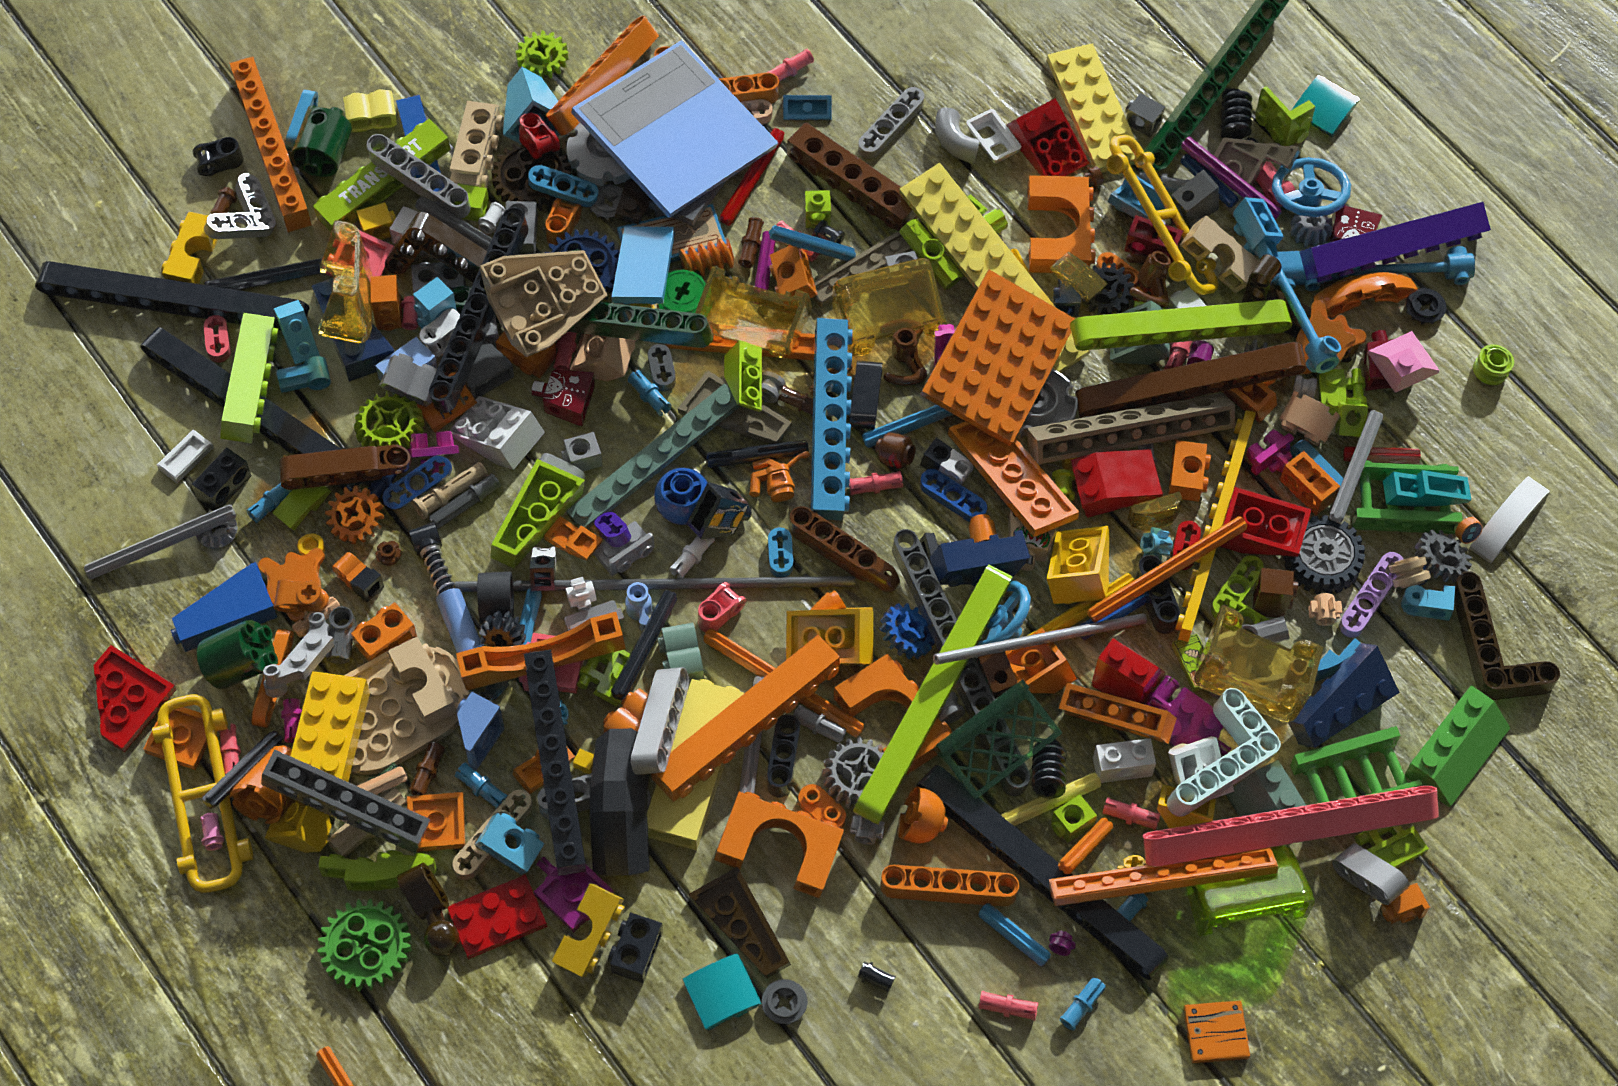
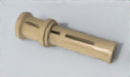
M477 462L440 487L434 486L430 489L429 493L420 499H413V507L418 515L425 520L429 517L428 514L439 507L442 508L447 505L448 500L469 488L470 485L487 477L488 472L481 462Z

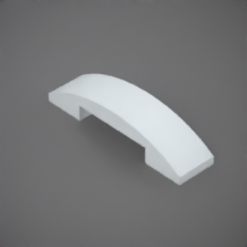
M1528 476L1501 505L1469 549L1491 564L1532 511L1536 510L1550 491Z

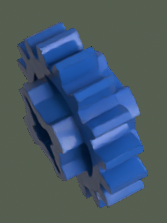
M897 603L894 607L891 606L880 620L883 624L880 631L886 633L883 640L890 641L889 648L898 649L897 653L899 656L906 653L907 659H911L913 656L919 659L922 655L925 656L935 644L927 628V621L918 613V607L911 610L908 603L903 607L900 603Z

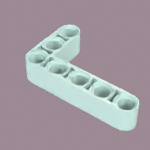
M1229 688L1220 696L1214 704L1213 712L1239 747L1177 786L1167 800L1169 811L1176 816L1189 814L1255 770L1266 765L1280 749V740L1247 697L1236 688Z

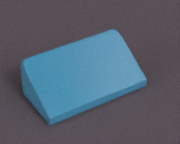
M783 95V120H832V95Z

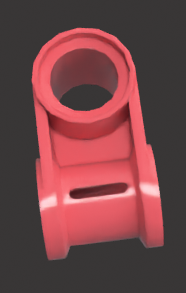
M727 582L722 583L699 605V628L705 633L710 628L718 631L728 620L743 609L747 601L746 598L743 596L739 597L730 589V584ZM711 614V615H714L715 617H714V618H706L705 616Z

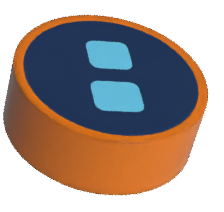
M1469 517L1458 524L1455 535L1462 543L1468 544L1480 536L1483 526L1475 517Z

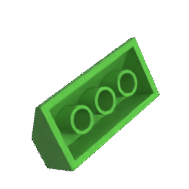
M1471 685L1412 760L1404 774L1405 777L1412 782L1420 780L1422 786L1436 787L1438 800L1450 808L1510 730L1509 724L1496 703Z

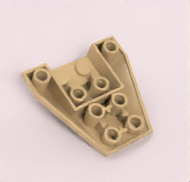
M584 250L503 256L480 265L488 301L510 343L525 357L551 347L607 297V293Z

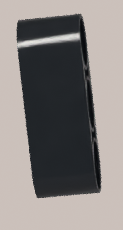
M857 360L849 422L851 427L875 429L883 363Z
M1154 555L1142 557L1138 565L1136 579L1147 573L1144 571L1145 569L1152 570L1162 564V561ZM1167 578L1143 593L1146 596L1145 605L1153 627L1162 634H1169L1175 630L1180 615L1179 606ZM1153 592H1159V593H1161L1163 596H1162V597L1155 596V595L1153 594ZM1167 615L1171 617V620H1165L1161 616Z
M791 714L780 716L775 724L767 772V789L772 796L777 798L787 796L792 789L800 739V722L798 718ZM784 728H791L794 730V732L790 734H785L781 730ZM780 753H787L790 755V757L787 759H781L777 755ZM776 778H783L786 780V782L783 784H775L773 780Z

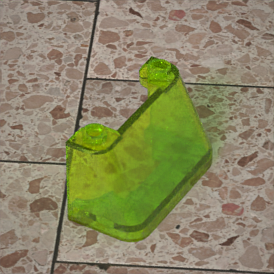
M1285 845L1271 847L1278 865V873L1186 887L1198 936L1212 935V927H1217L1221 924L1222 928H1226L1230 922L1282 913V917H1287L1292 912L1294 920L1308 917L1315 904V900L1292 848Z

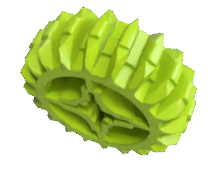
M387 391L384 395L385 397L380 398L376 394L374 401L367 399L366 406H360L359 408L360 414H355L356 423H354V431L356 432L357 441L361 443V447L396 444L409 449L411 448V434L424 433L425 422L424 418H422V410L418 408L415 401L410 402L406 396L400 398V395L396 393L393 397H390ZM375 419H377L378 422L374 424V428L369 431L372 422ZM409 420L410 422L408 427L404 432H402V427H404L405 422Z

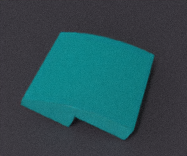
M1318 75L1301 95L1292 110L1310 100L1315 106L1311 125L1333 137L1343 121L1347 120L1360 99Z
M737 953L711 963L682 978L700 1019L707 1030L715 1028L732 1017L739 1018L762 1004Z

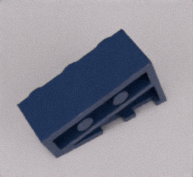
M1014 531V536L999 539L998 534L990 535L989 541L974 543L972 538L940 544L930 556L932 568L940 585H948L949 587L972 585L976 587L988 565L1014 577L1030 559L1023 531Z

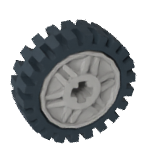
M1323 515L1321 520L1318 519V516H1313L1308 521L1299 556H1283L1285 569L1294 571L1295 582H1298V586L1304 584V590L1308 592L1313 588L1315 589L1314 594H1321L1322 591L1329 594L1335 591L1337 594L1342 592L1343 588L1347 589L1355 582L1364 563L1365 547L1361 545V536H1356L1357 531L1353 527L1350 530L1348 529L1349 523L1343 521L1342 524H1339L1335 521H1330L1326 515Z

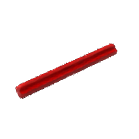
M774 128L770 134L778 142L777 147L751 164L721 213V223L727 226L732 225L783 141L784 131L778 128Z

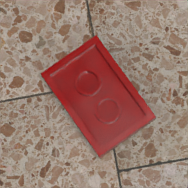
M526 874L454 903L447 908L451 920L459 932V939L468 960L547 927Z

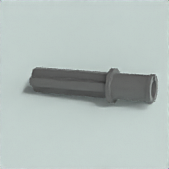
M491 473L475 486L470 485L469 490L430 515L431 523L434 522L436 528L439 529L476 503H482L483 498L501 487L499 480Z

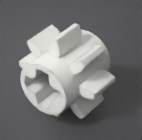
M583 577L570 580L571 587L565 588L570 607L577 606L579 612L591 608V602L597 601L592 582L585 583Z

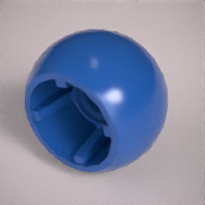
M690 468L670 470L660 478L655 487L654 500L658 512L671 523L687 525L686 523L708 483L707 480L700 473ZM681 489H687L685 492H680Z

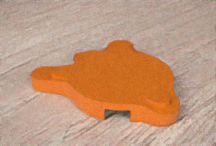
M1317 300L1312 303L1309 321L1319 338L1331 336L1340 343L1341 350L1337 354L1340 363L1351 347L1365 342L1366 333L1361 329L1350 328L1343 315H1338L1333 320L1328 319L1326 305L1323 301ZM1301 328L1296 342L1301 343L1305 361H1307L1309 358L1305 352V347L1309 341ZM1307 368L1302 374H1310L1312 371Z
M314 548L304 556L289 552L285 557L283 565H279L268 557L262 558L259 561L258 567L268 579L267 591L273 604L279 580L314 581L321 588L319 568L325 559V554L320 548ZM284 612L293 622L303 621V617L308 614V612Z

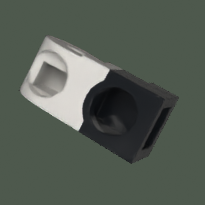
M937 437L925 451L920 465L925 469H936L960 485L963 484L973 470V465L967 458Z
M533 547L530 562L531 591H555L556 548L542 549Z

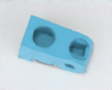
M1419 585L1410 586L1405 590L1401 607L1409 615L1449 621L1454 610L1455 586L1444 585L1442 591L1425 590Z

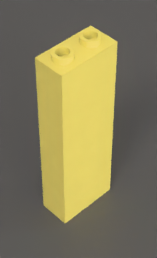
M692 679L671 751L744 693L732 686L721 687L714 685L709 680L700 679L698 681ZM721 763L715 768L710 778L705 781L700 780L693 786L694 788L690 794L684 798L679 797L674 802L656 784L647 811L648 837L697 851L725 764Z

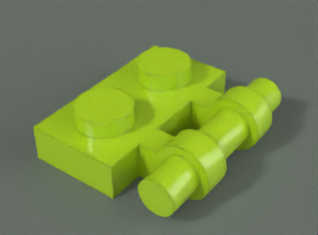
M1360 368L1351 370V378H1345L1344 369H1332L1325 373H1317L1319 402L1330 408L1328 413L1332 416L1337 412L1338 402H1346V390H1353V398L1362 399L1361 403L1367 405V398L1363 392L1365 378L1362 376Z
M620 650L588 659L586 665L582 666L579 672L580 678L577 686L581 689H587L589 682H593L596 684L593 692L594 695L614 706L619 705L621 700L612 697L611 689L630 653ZM599 662L606 665L602 673L595 670Z
M1401 825L1362 831V833L1355 836V841L1359 846L1367 842L1370 843L1373 847L1367 849V851L1395 868L1422 856L1429 850L1414 826L1406 830ZM1387 832L1393 834V837L1385 841L1380 837Z

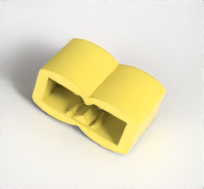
M376 90L369 94L352 93L343 97L346 118L351 123L352 132H363L372 128H391L397 125L392 91Z

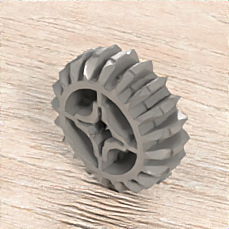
M861 737L857 739L856 744H853L852 740L848 739L846 747L838 743L837 751L830 750V759L824 760L825 769L822 770V777L826 779L823 780V785L825 788H829V796H836L835 801L840 804L846 801L845 808L847 810L851 807V804L856 805L863 790H859L866 786L874 772V769L868 765V761H872L877 766L884 752L882 753L883 746L879 744L873 747L872 739L867 744L862 743ZM858 758L856 761H847L849 759ZM863 766V773H861L860 776H858L857 781L855 782L856 775L858 774V772L861 771V768ZM837 774L843 775L842 778L850 782V788L846 787L839 780Z

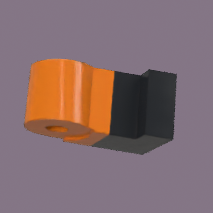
M347 552L332 566L334 573L345 582V585L367 603L384 587L381 574L374 569L368 568L350 552Z

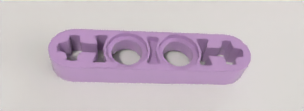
M1395 552L1386 553L1349 605L1339 624V628L1345 636H1359L1394 586L1393 580L1397 576L1392 573L1387 575L1385 571L1388 564L1403 559L1400 554ZM1381 580L1385 583L1386 588L1377 590L1372 586V581ZM1367 599L1372 603L1373 608L1365 610L1360 607L1358 601ZM1357 614L1360 617L1353 628L1349 627L1348 624L1352 622Z

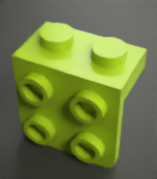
M1266 86L1261 89L1255 117L1259 125L1264 126L1275 142L1281 146L1290 147V145L1303 142L1308 137L1315 106L1308 100L1290 111Z

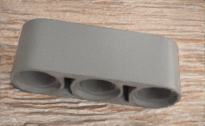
M1357 844L1349 846L1332 861L1335 871L1343 879L1385 905H1389L1410 887L1407 878L1401 871Z

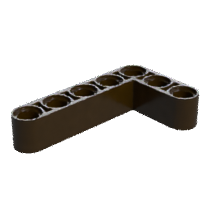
M420 212L414 216L392 247L385 260V267L394 275H402L420 251L423 250L474 283L487 251L432 215Z
M1265 254L1249 275L1242 303L1284 300L1292 322V327L1285 331V333L1297 338L1301 326L1284 294L1276 290L1282 264L1276 257ZM1300 302L1310 320L1311 307ZM1362 344L1351 347L1341 362H1350Z
M1462 572L1454 585V604L1476 688L1492 700L1544 695L1551 692L1560 677V670L1555 663L1543 661L1504 666L1482 581L1474 572ZM1462 585L1468 586L1471 590L1465 589ZM1468 609L1475 610L1477 614L1471 613ZM1475 633L1481 634L1484 638L1477 637ZM1481 657L1488 658L1490 662L1484 661ZM1540 675L1546 676L1550 681L1544 680ZM1514 678L1520 679L1523 684L1516 682ZM1487 681L1494 682L1497 687L1491 686Z

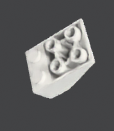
M478 396L476 399L477 403L469 408L450 429L452 436L493 463L514 470L545 432L531 411Z

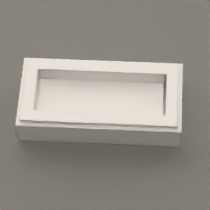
M192 430L157 464V467L174 482L178 483L214 447L211 442L195 430Z

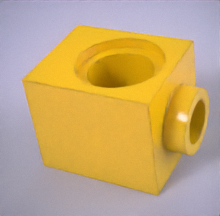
M385 202L356 211L362 232L380 240L391 237L390 227L396 217L393 210L388 211Z

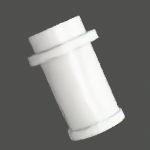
M491 203L485 216L481 217L478 221L479 230L487 235L494 233L497 229V223L501 219V211H505V208L499 203Z

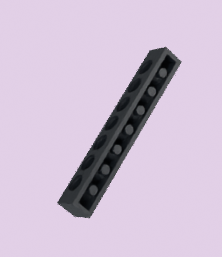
M545 650L525 653V668L558 876L586 872L552 651Z

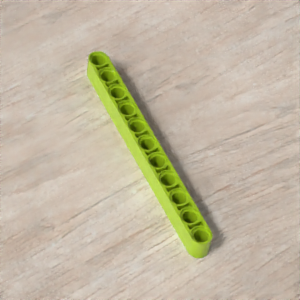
M991 565L986 567L939 653L977 646L1004 597L1013 576ZM969 659L939 665L933 663L854 807V813L877 825L880 823Z

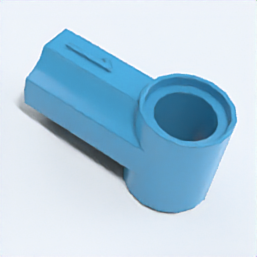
M322 356L310 357L302 365L276 370L281 393L306 387L312 390H322L331 384L327 361Z

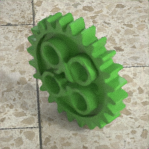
M358 899L355 908L346 903L347 911L343 913L341 910L336 909L338 918L328 917L327 920L330 927L321 928L322 933L326 936L318 938L319 944L324 946L318 949L319 955L324 957L320 960L322 966L328 967L326 970L328 976L336 974L334 979L337 984L345 979L347 989L353 983L356 984L358 991H361L363 984H367L370 991L373 990L374 982H378L381 987H384L383 978L387 977L393 981L394 976L392 972L395 970L402 973L403 971L399 963L409 961L407 955L404 954L412 950L410 944L406 943L412 940L410 933H406L409 929L407 922L401 923L403 920L402 914L394 915L395 910L393 906L385 910L383 901H380L376 907H374L372 899L368 900L366 906H363L360 899ZM357 923L364 924L360 931H351L353 925ZM383 932L390 933L389 938L380 941L377 939L378 935ZM342 936H347V937H349L350 939H341V938H342ZM344 949L353 950L348 957L339 956ZM379 950H383V951L388 950V953H387V954H384V953H381ZM370 958L379 959L375 966H366V962Z

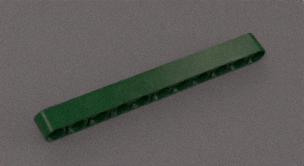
M1256 0L1145 148L1144 152H1151L1155 157V162L1152 166L1156 172L1165 169L1181 149L1182 142L1187 137H1190L1288 4L1289 0Z
M459 286L452 290L459 314L462 312L472 288L471 286ZM600 302L567 331L696 348L708 346L714 337L707 318L702 314ZM495 314L496 323H500L499 320H498V318H497V316H496V314Z

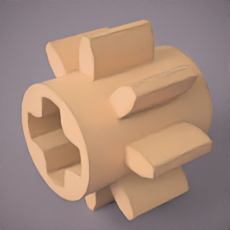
M1318 594L1314 597V601H1310V606H1308L1309 618H1316V623L1320 626L1333 625L1337 622L1336 618L1340 619L1342 603L1341 601H1335V597L1332 594Z

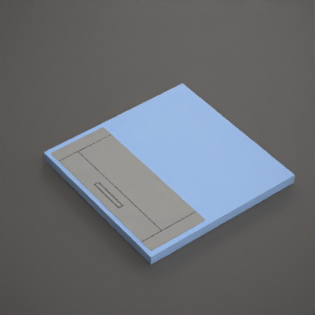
M682 40L577 104L571 111L576 119L668 218L760 159L778 145L774 137Z

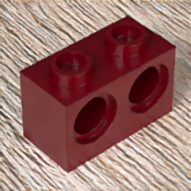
M1135 215L1127 235L1124 251L1146 256L1159 251L1170 258L1171 265L1174 261L1151 221ZM1165 225L1179 249L1183 230Z

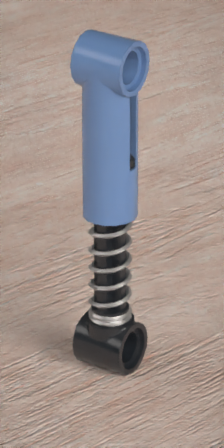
M434 522L409 530L408 533L417 556L420 555L425 560L424 565L428 567L427 572L431 575L430 580L434 582L433 587L437 590L436 603L456 652L459 653L484 646L480 643L479 635L460 589H454L455 583L450 580L452 575L448 574L449 568L444 565L446 560L441 557L442 552L440 548L442 547V542Z

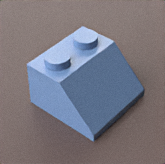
M471 692L467 699L461 700L456 712L469 766L477 771L505 728L500 706Z

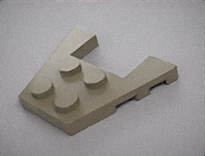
M1223 138L1213 156L1253 186L1267 160L1290 170L1301 150L1299 147L1291 145L1288 147L1274 143L1262 144L1248 140ZM1225 184L1239 200L1232 208H1228L1220 199L1219 202L1233 216L1234 210L1244 198Z

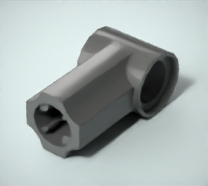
M340 606L334 608L329 615V636L333 637L335 645L327 653L326 660L334 664L350 662L353 645L351 633L357 626L352 611L347 607ZM342 619L349 620L344 626L337 625Z

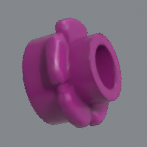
M1057 931V933H1052L1049 936V949L1055 954L1068 956L1071 950L1076 947V943L1072 941V935L1065 931Z

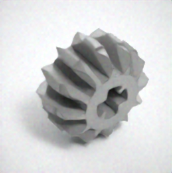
M1296 214L1290 223L1291 236L1296 237V243L1303 242L1304 248L1308 245L1313 247L1319 244L1323 245L1332 235V219L1327 218L1328 215L1307 217Z

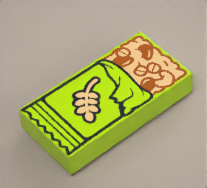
M1198 634L1191 635L1189 642L1182 640L1172 642L1171 646L1193 692L1209 687L1211 678L1216 671Z

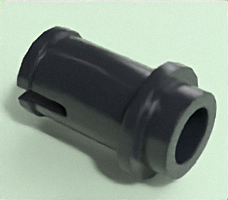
M864 962L857 976L862 979L861 982L867 981L889 992L896 976L873 966V962H870V964Z

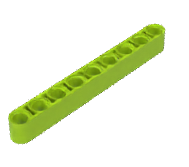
M1284 300L1084 316L1076 318L1070 323L1075 348L1080 351L1276 334L1285 332L1292 327Z

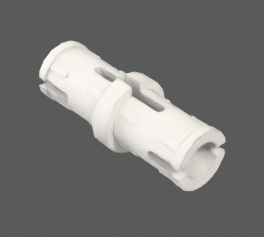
M697 536L689 546L686 545L683 548V554L669 568L670 572L674 576L678 573L677 578H684L691 567L702 560V554L715 539H700Z

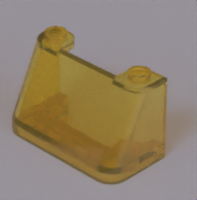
M335 220L320 267L321 273H326V271L331 273L333 284L323 319L320 320L318 326V335L363 343L369 339L372 330L370 277L373 274L359 229L352 223Z
M919 258L844 277L833 286L832 308L836 319L848 320V329H852V344L848 345V352L852 353V356L869 354L875 346V340L893 336L901 328H909L911 330L922 328L926 336L935 337V331H938V326L947 325L933 268L927 258Z
M712 266L695 313L702 314L707 318L713 335L736 342L742 340L762 347L763 350L769 351L770 354L782 358L784 355H790L813 308L809 293L796 290L794 296L788 291L785 292V295L740 283L738 277L733 276L732 279L725 277L724 269Z
M1222 605L1194 676L1195 683L1200 688L1219 696L1229 688H1236L1247 697L1259 713L1282 722L1295 720L1312 694L1324 647L1309 640L1297 641L1291 649L1241 629L1244 619L1240 612Z

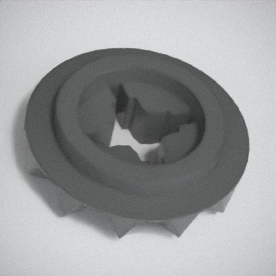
M777 980L771 983L762 995V1008L765 1015L773 1020L775 1024L781 1023L788 1026L792 1022L799 1021L806 1012L808 1002L806 992L798 983L792 980ZM778 995L785 1000L792 998L790 1001L791 1011L784 1006L777 1008L780 1004Z

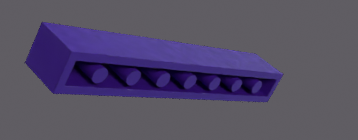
M1479 202L1299 251L1306 279L1316 278L1319 283L1332 279L1331 274L1338 272L1339 277L1354 273L1353 268L1360 266L1361 271L1376 267L1375 262L1382 261V265L1396 262V256L1403 255L1404 259L1418 256V250L1424 249L1425 253L1440 250L1439 245L1446 243V247L1461 244L1460 239L1467 237L1468 242L1483 238L1481 233L1490 231L1491 228L1484 202Z

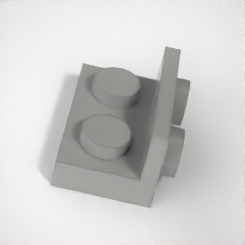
M636 521L627 526L631 534V539L628 543L621 547H611L604 541L593 553L611 576L618 572L626 571L634 561L639 558H645L654 548V536L651 533L646 534Z

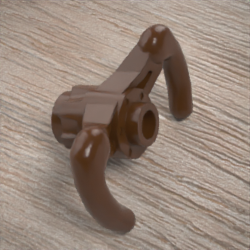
M1155 251L1148 256L1128 254L1126 256L1128 263L1143 264L1138 273L1140 283L1144 287L1152 289L1154 296H1151L1136 287H1132L1129 291L1130 295L1143 303L1153 301L1160 307H1167L1170 298L1166 287V275L1171 263L1170 258L1159 251Z
M898 319L881 325L879 330L882 334L899 329L893 335L892 355L897 361L906 363L913 373L911 376H898L888 372L884 374V380L902 386L915 385L925 381L927 371L918 357L917 339L923 333L921 323L909 319Z

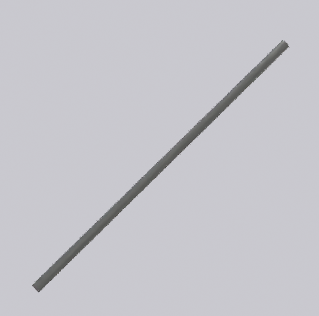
M855 576L584 580L585 583L591 581L594 590H627L631 584L636 582L645 584L648 590L716 589L724 582L730 584V588L855 587ZM530 580L513 581V591H527L531 588ZM555 580V591H566L565 588L571 587L570 580ZM455 581V588L460 589L461 592H477V581Z

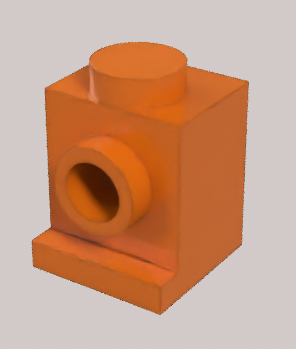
M1417 883L1410 885L1405 892L1389 905L1381 904L1382 914L1386 921H1390L1391 924L1398 921L1407 923L1417 916L1421 919L1430 908Z

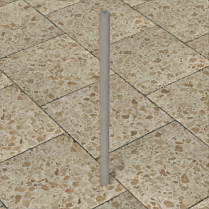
M1142 613L937 653L933 655V661L936 665L1142 625L1146 624L1147 617Z

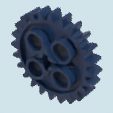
M576 229L572 237L568 232H565V240L556 237L557 246L549 244L551 252L544 253L568 252L577 249L579 251L584 250L605 291L613 292L620 252L619 250H614V242L608 243L606 235L599 239L598 231L589 236L588 229H585L583 235H580ZM597 259L604 260L601 264L593 263Z

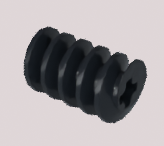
M1236 88L1223 91L1221 101L1222 139L1243 140V138L1248 137L1252 133V95L1249 92Z
M1042 739L1036 742L1032 749L1031 787L1042 798L1056 799L1061 797L1066 791L1067 754L1056 739Z

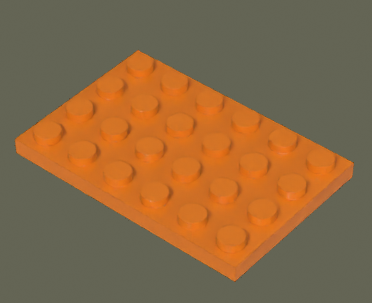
M989 269L920 395L1006 445L1011 446L1070 336V323L1075 318Z

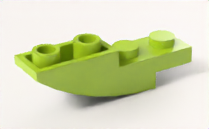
M388 850L386 853L378 852L376 862L365 857L352 860L346 859L342 855L330 854L329 857L320 856L318 865L322 876L344 879L347 890L378 891L398 888V874L421 863L427 864L433 874H436L437 870L434 858L427 854L403 855L402 852L396 850Z

